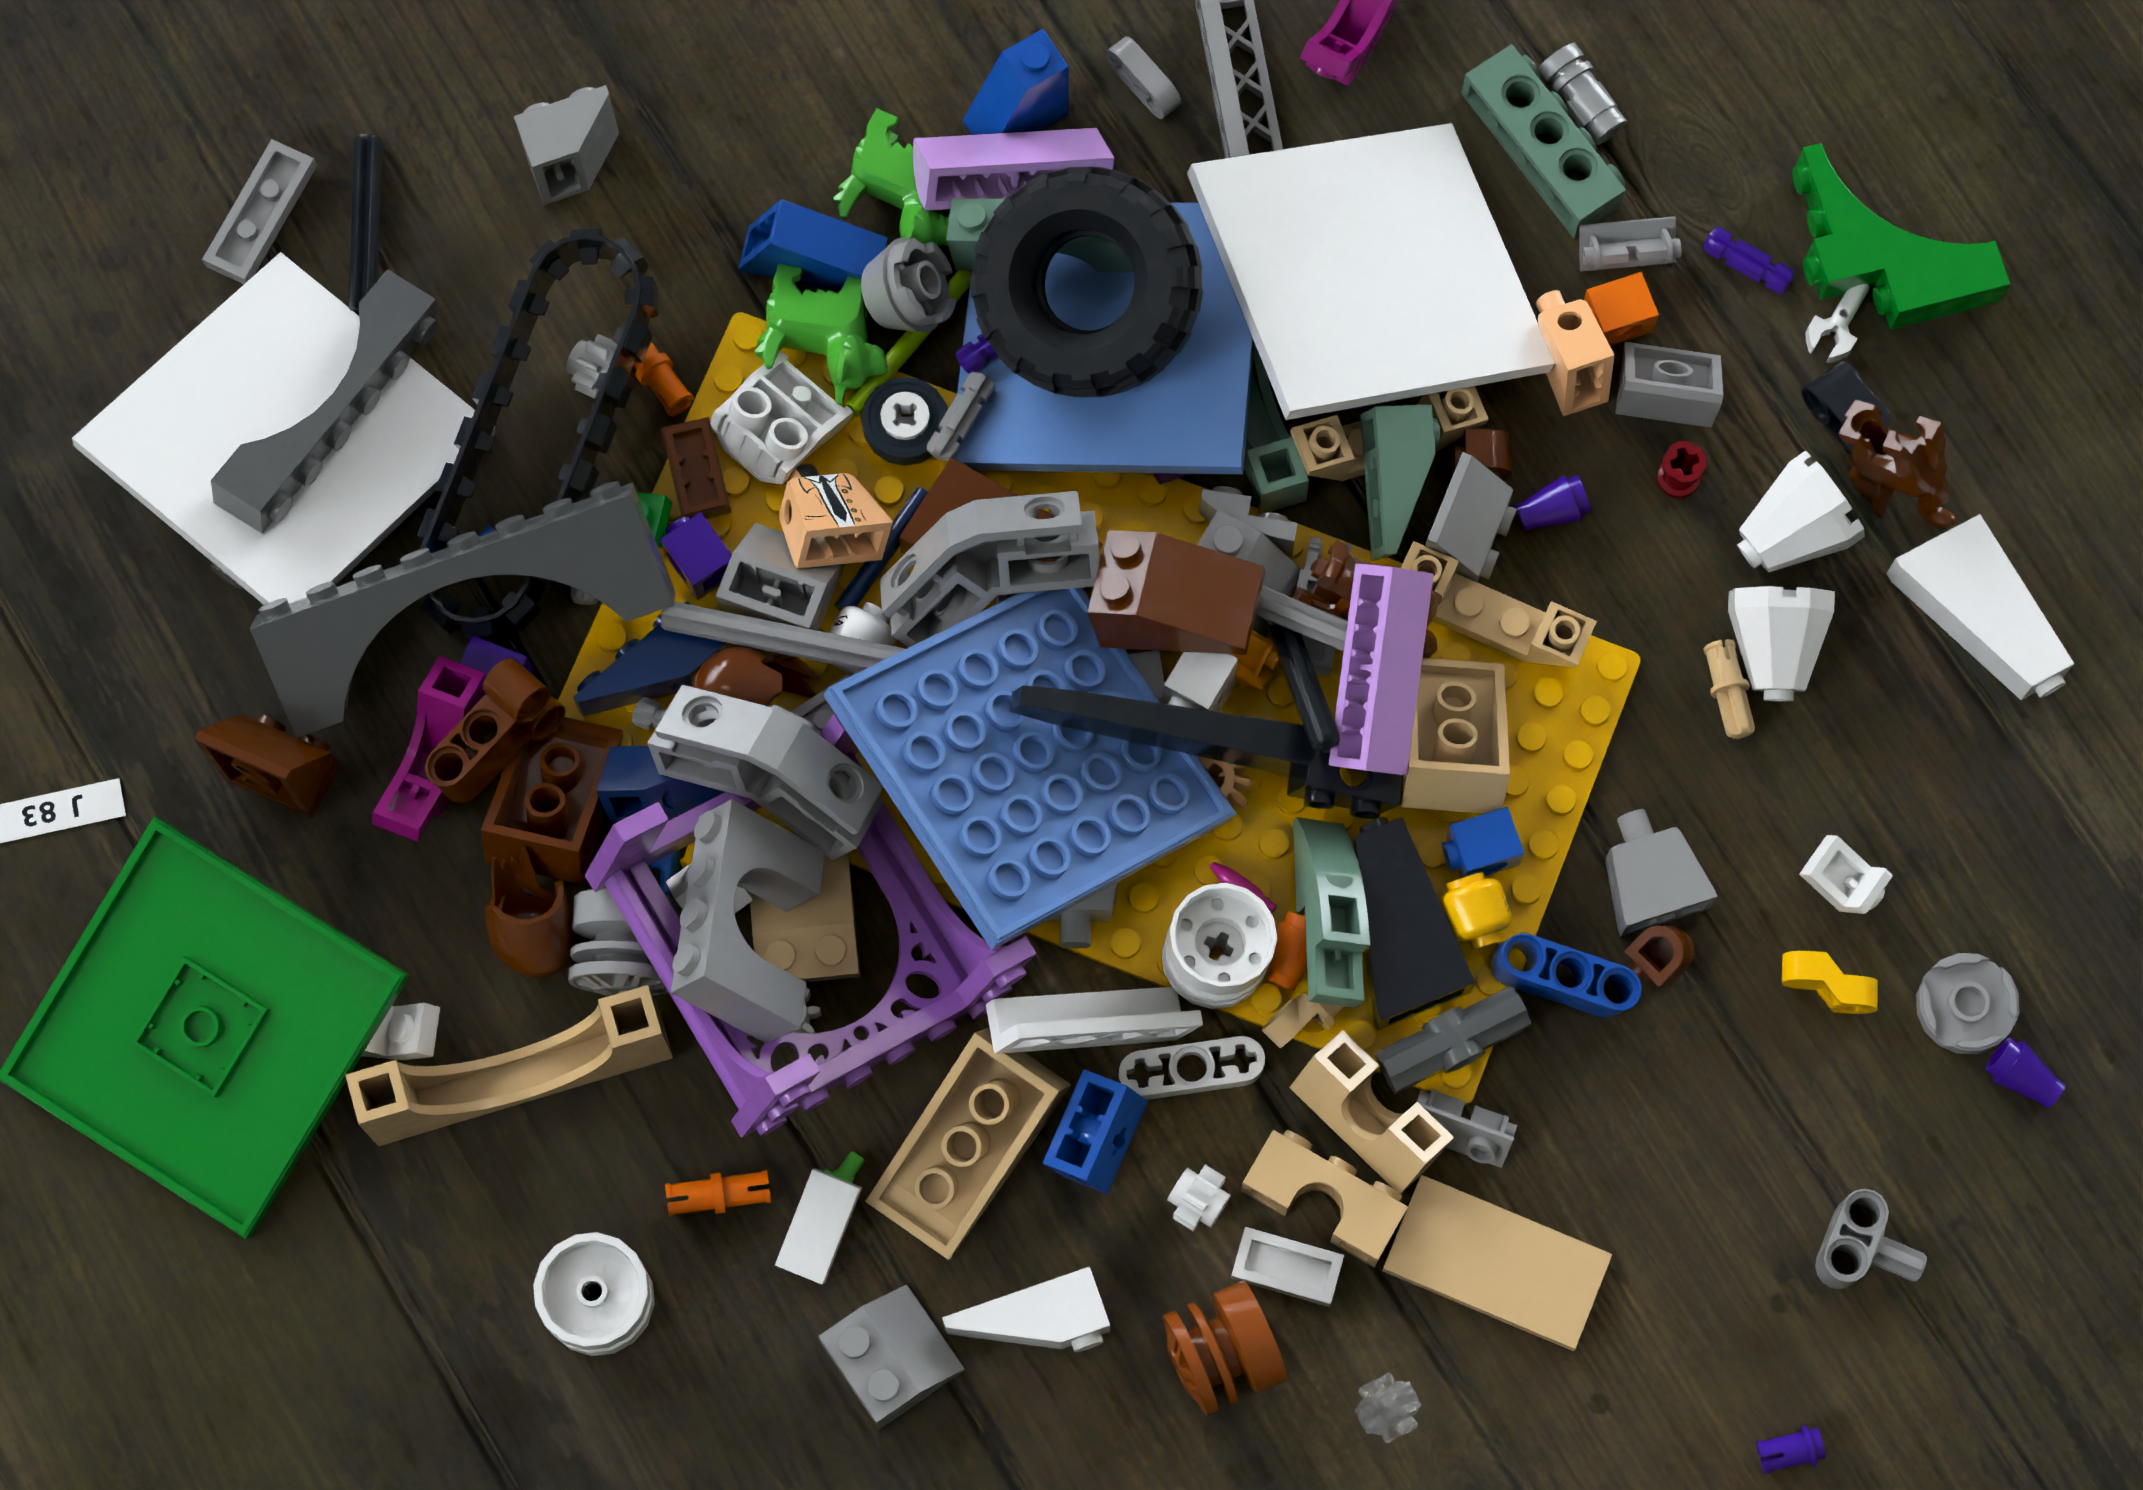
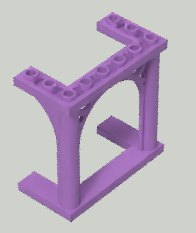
M834 713L820 733V736L862 767L855 756L859 749ZM725 792L668 821L667 815L659 802L613 824L585 874L594 892L605 887L607 888L739 1111L732 1118L731 1122L741 1138L755 1130L758 1131L761 1137L769 1134L786 1123V1116L795 1111L799 1106L806 1113L827 1101L831 1097L828 1090L841 1083L845 1085L846 1089L860 1084L873 1074L870 1067L885 1059L889 1066L900 1062L916 1050L913 1046L914 1043L927 1036L931 1043L942 1039L957 1028L954 1021L967 1014H970L973 1020L987 1014L986 1004L993 999L1002 998L1013 990L1011 985L1026 976L1027 973L1024 967L1036 955L1026 936L1008 946H999L991 950L984 939L969 929L942 898L884 802H882L857 850L885 894L897 924L899 956L897 968L889 989L876 1007L856 1022L836 1030L821 1033L790 1032L767 1044L765 1043L756 1059L752 1051L757 1046L748 1040L747 1036H750L749 1034L670 993L674 974L672 963L677 953L681 931L680 919L648 865L695 842L694 829L699 816L705 812L711 811L731 799L752 811H756L762 808V806L751 798ZM917 945L920 946L922 958L924 959L928 956L931 962L925 960L914 961L911 956L912 949ZM913 974H921L931 978L939 987V995L931 999L920 998L914 995L906 986V978ZM901 1001L913 1010H903L899 1013V1017H896L891 1011V1006ZM877 1026L883 1028V1030L878 1032ZM858 1028L864 1030L866 1039H857L854 1035V1030ZM843 1043H845L848 1049L842 1052ZM780 1045L792 1047L796 1053L797 1060L774 1072L771 1066V1056L774 1049ZM816 1046L821 1047L826 1052V1059H824L823 1055H820L814 1061L810 1053L808 1054V1050Z

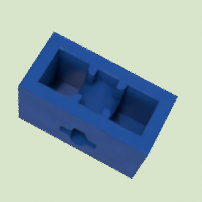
M1084 1069L1043 1164L1066 1179L1107 1195L1148 1101L1130 1087Z

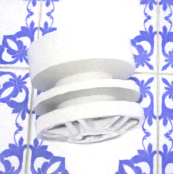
M1233 884L1205 885L1188 894L1174 912L1161 953L1164 974L1173 989L1191 1004L1210 1009L1232 1007L1250 997L1262 982L1273 958L1277 942L1274 917L1263 900L1247 888ZM1215 945L1224 949L1217 961L1208 957Z

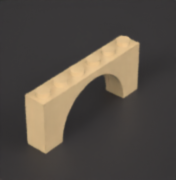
M645 985L598 999V1006L595 1011L578 1024L552 1037L510 1052L483 1059L440 1066H410L393 1060L346 1074V1079L358 1124L378 1146H382L673 1058L660 1010L649 986Z

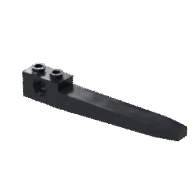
M1022 685L1012 692L1010 712L1058 726L1289 776L1287 795L1304 799V805L1311 808L1331 809L1334 806L1350 809V815L1354 817L1377 819L1380 817V814L1399 806L1402 775L1345 768L1351 777V786L1347 785L1341 778L1340 767L1329 765L1330 752L1321 753L1319 749L1311 747L1303 725L1076 690Z

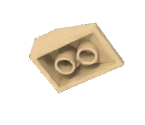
M1422 658L1407 776L1402 775L1401 807L1485 814L1502 809L1510 777L1504 664Z
M791 832V833L797 835L798 837L802 838V837H801L800 835H798L796 832ZM849 852L833 861L825 855L819 895L787 912L749 892L753 899L750 902L754 952L761 958L806 983L861 977Z

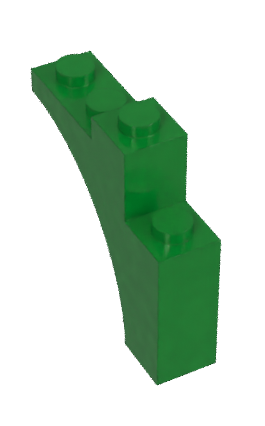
M1822 143L1803 147L1796 166L1792 169V176L1797 193L1805 195L1810 209L1807 211V223L1814 240L1806 258L1803 259V269L1808 284L1816 286L1820 300L1844 295L1852 287L1868 284L1869 288L1875 287L1873 289L1875 308L1880 316L1885 315L1890 330L1999 303L2010 286V282L1996 241L1972 244L1948 243L1921 237L1898 228L1877 216L1849 191L1828 160Z

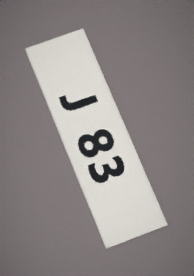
M117 778L0 804V843L126 816L120 779Z

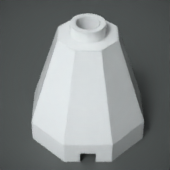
M1804 451L1787 464L1740 527L1739 532L1744 540L1737 544V546L1753 568L1761 564L1768 572H1772L1848 549L1864 538L1865 534L1864 527L1859 519L1851 523L1845 515L1852 510L1847 499L1817 461L1812 464L1811 455Z
M1775 586L1734 588L1733 591H1729L1728 613L1752 690L1764 692L1765 701H1794V692L1806 691L1834 613L1835 591L1797 587L1796 590H1783V587Z

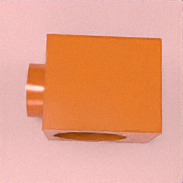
M1642 272L1589 288L1584 297L1610 346L1653 332L1659 314Z

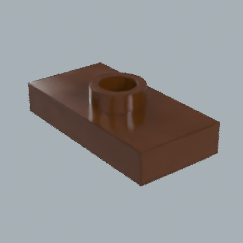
M709 417L661 428L681 516H688L691 519L701 512L705 518H711L732 513Z

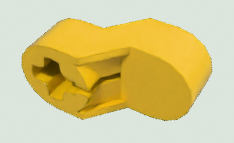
M1791 951L1782 954L1783 986L1794 989L1816 990L1833 1013L1868 1014L1877 1011L1878 980L1875 978L1844 975L1827 952Z

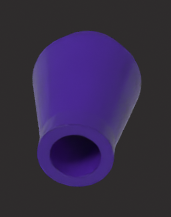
M1563 475L1531 497L1515 504L1525 532L1539 527L1581 521V515L1592 511L1578 475L1568 479Z
M2007 1038L1995 1050L1986 1065V1071L1993 1075L1994 1083L2035 1100L2046 1108H2050L2059 1099L2066 1086L2049 1070L2024 1041L2017 1043L2012 1038Z

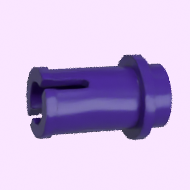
M1806 1425L1801 1426L1798 1433L1765 1441H1756L1757 1454H1760L1761 1457L1779 1453L1759 1459L1764 1474L1808 1462L1811 1467L1817 1466V1460L1826 1458L1818 1428L1808 1430Z

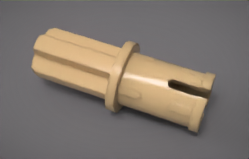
M1726 639V647L1724 648L1722 640L1714 641L1707 644L1703 649L1714 685L1710 689V694L1718 701L1726 735L1733 739H1741L1752 735L1755 730L1746 694L1750 684L1748 680L1742 677L1735 650V641Z

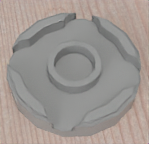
M1957 953L1941 959L1925 974L1916 994L1917 1016L1924 1032L1940 1047L1957 1054H1980L1995 1048L2011 1033L2020 1013L2018 990L2011 975L2003 967L1999 968L1995 963L1989 961V958L1980 954Z

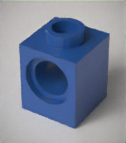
M1508 807L1451 824L1446 836L1447 841L1442 843L1444 858L1451 872L1458 870L1460 878L1480 872L1488 876L1520 865L1525 854Z

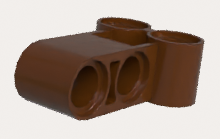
M506 658L491 669L483 682L485 695L432 750L426 760L425 770L427 777L453 802L465 803L477 797L531 739L542 741L548 738L558 729L565 717V707L551 695L549 688L513 658ZM498 729L494 739L482 744L483 738L487 733ZM463 766L458 777L447 781L452 770Z

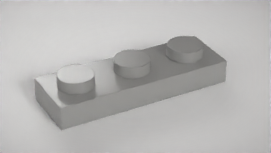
M271 139L202 259L207 268L242 284H245L255 275L316 169L317 165L314 158Z

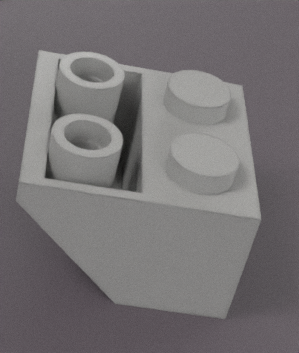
M606 85L596 89L593 87L581 88L573 92L569 98L551 104L537 103L526 108L522 114L514 116L525 155L543 205L588 191L619 135Z
M755 523L733 551L716 593L719 611L819 631L845 564L796 569L784 532Z

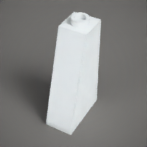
M1980 514L1894 560L1886 573L1891 582L2020 700L2034 693H2037L2039 698H2044L2066 684L2063 677L2074 665L2073 660Z

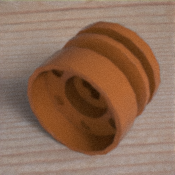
M1244 1280L1212 1294L1216 1318L1210 1321L1207 1320L1194 1302L1186 1305L1192 1326L1189 1330H1186L1175 1310L1162 1317L1167 1335V1349L1184 1389L1198 1403L1206 1417L1219 1410L1212 1389L1218 1386L1229 1406H1232L1238 1402L1234 1378L1242 1375L1247 1385L1256 1395L1288 1380L1287 1371L1272 1331L1253 1292Z

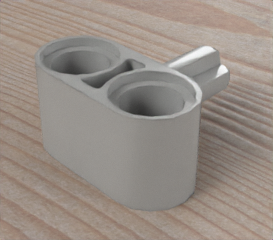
M1859 1189L1849 1194L1839 1203L1834 1211L1818 1252L1815 1268L1817 1276L1822 1283L1838 1290L1848 1288L1866 1274L1872 1264L1914 1282L1918 1281L1926 1266L1927 1256L1920 1251L1884 1237L1889 1214L1886 1201L1874 1190ZM1860 1204L1868 1208L1873 1219L1871 1227H1859L1852 1221L1849 1214L1851 1205ZM1833 1251H1843L1851 1256L1854 1262V1272L1852 1274H1840L1834 1269L1831 1262Z

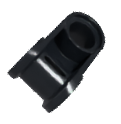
M1841 361L1801 390L1803 401L1808 410L1818 421L1827 427L1850 455L1852 454L1853 445L1844 442L1838 433L1846 421L1845 414L1855 399L1876 405L1881 412L1880 417L1887 429L1889 428L1891 418L1887 407L1880 402L1866 386L1859 373L1847 362Z

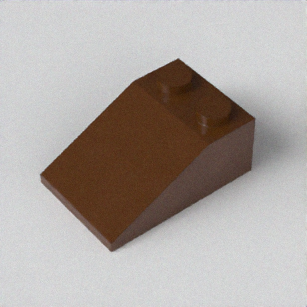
M1108 530L1087 614L1100 648L1246 655L1266 572L1264 566L1161 533Z
M241 713L198 730L194 740L224 780L312 819L339 768V764L332 753L329 752L331 748L329 744L309 734L303 735L302 739L285 733V725L263 714H259L257 720Z
M564 717L561 725L551 736L542 741L531 739L504 767L483 823L481 834L485 863L492 864L493 857H496L500 866L502 865L503 858L509 865L511 856L518 862L521 849L525 847L535 874L582 884L597 843L605 811L597 794V787L610 747L621 746L623 730Z

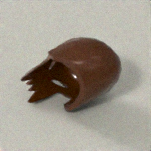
M733 645L711 655L700 666L691 687L769 706L774 698L780 696L782 691L812 698L816 693L810 688L808 683L810 678L819 681L820 677L811 667L797 657L780 658L764 650Z
M525 847L521 849L518 862L511 856L509 865L503 858L502 865L500 866L497 858L493 857L491 866L492 898L490 904L484 907L488 942L493 952L508 969L528 978L553 976L566 966L570 958V950L575 945V933L572 929L573 919L563 881L554 882L555 892L538 884ZM522 888H526L537 895L528 894Z

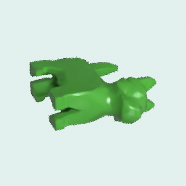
M876 108L867 125L865 138L860 141L855 149L851 175L839 185L838 190L840 192L833 197L834 202L838 204L840 218L846 219L857 201L866 194L903 210L899 223L901 238H916L917 241L923 244L933 242L937 246H948L946 238L949 217L944 215V209L924 210L915 183L913 147L908 143L904 149L897 142L898 135L890 131L895 129L898 117Z
M778 264L773 279L772 293L767 300L766 331L757 340L758 348L755 350V355L762 359L767 369L773 368L778 353L782 348L826 355L828 371L835 387L836 401L838 405H842L847 390L858 389L865 383L868 377L884 375L888 370L884 351L877 345L867 343L866 318L869 311L862 295L861 278L848 276L838 293L828 290L826 293L821 289H817V292L814 293L807 289L802 294L795 285L797 281L801 280L802 268Z

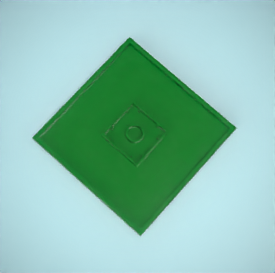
M153 817L0 1069V1081L243 1238L249 1239L252 1238L347 1081L346 1074H350L355 1068L410 975L159 817Z

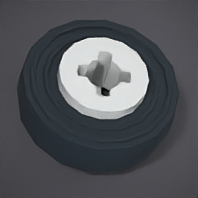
M910 377L890 379L875 388L865 402L861 418L865 440L876 455L889 463L903 466L922 463L933 456L927 451V444L935 431L941 432L938 426L948 410L947 404L938 390L923 380ZM900 413H901V414H911V413H913V415H912L911 417H907V416L902 417V416L900 415Z

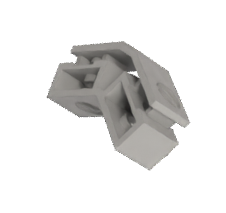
M1078 491L980 499L947 512L880 578L882 614L891 619V636L907 647H911L980 613L997 595L1094 587L1100 564L1094 510L1080 512ZM1050 508V514L1056 516L1049 519L1034 518L1039 515L1038 509ZM1057 559L1053 562H1040V560ZM915 565L913 571L909 574L907 571Z
M681 685L647 743L660 775L751 798L807 842L825 851V855L832 861L858 848L883 802L878 797L883 788L879 780L812 729L814 724L774 704L772 707Z

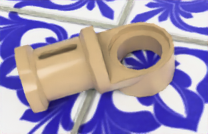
M1301 993L1296 999L1292 998L1265 1024L1262 1031L1279 1048H1282L1311 1019L1324 1029L1330 1030L1335 1024L1333 1018L1345 1006L1309 1002L1308 994Z

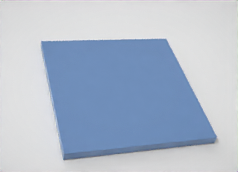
M1171 203L1189 226L1192 237L1198 246L1203 267V296L1200 313L1198 312L1190 338L1182 351L1173 358L1165 369L1148 382L1126 392L1105 397L1079 398L1055 394L1034 386L1012 372L999 358L993 361L988 358L984 361L986 366L976 373H982L994 382V390L987 402H980L983 408L965 439H958L957 442L960 444V447L953 457L954 459L973 470L1243 475L1255 342L1199 203ZM1056 253L1049 264L1045 279V292L1048 304L1061 321L1079 330L1104 328L1118 320L1128 308L1134 292V272H1097L1091 265L1078 258ZM969 289L963 346L970 341L973 345L977 343L978 339L976 337L982 333L976 321L978 317L974 300L971 297V289ZM960 366L957 393L963 395L964 391L961 390V387L969 374Z

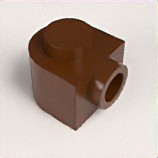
M1465 429L1459 445L1452 446V474H1454L1462 452L1476 458L1501 480L1512 475L1511 435L1508 432L1494 429Z
M1653 926L1644 930L1624 952L1634 961L1630 967L1644 983L1651 987L1655 984L1658 987H1671L1691 965L1694 958V944L1688 933L1679 927Z

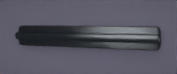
M360 134L354 139L349 309L359 315L360 301L378 281L382 143L379 136L374 134Z
M1264 619L1310 745L1313 749H1319L1321 753H1328L1332 747L1339 745L1340 736L1302 635Z

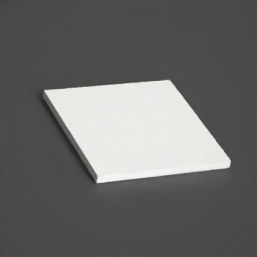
M1452 123L1191 164L1187 175L1285 420L1550 372L1555 364Z
M280 252L73 436L72 441L76 449L263 605L282 598H287L290 604L307 598L306 592L315 586L326 582H334L336 585L436 491V486L446 462L454 464L459 449L454 445V441L464 416L472 418L475 410L410 358L404 373L395 381L390 379L383 387L380 399L372 412L366 416L361 414L354 422L350 437L344 446L338 451L332 449L322 461L323 466L316 480L308 487L302 485L293 496V504L287 515L280 522L276 523L273 521L262 534L213 503L211 479L241 444L264 439L291 428L315 412L334 393L346 375L357 348L360 328L359 315L350 310L348 306ZM495 426L491 434L492 437L495 435Z

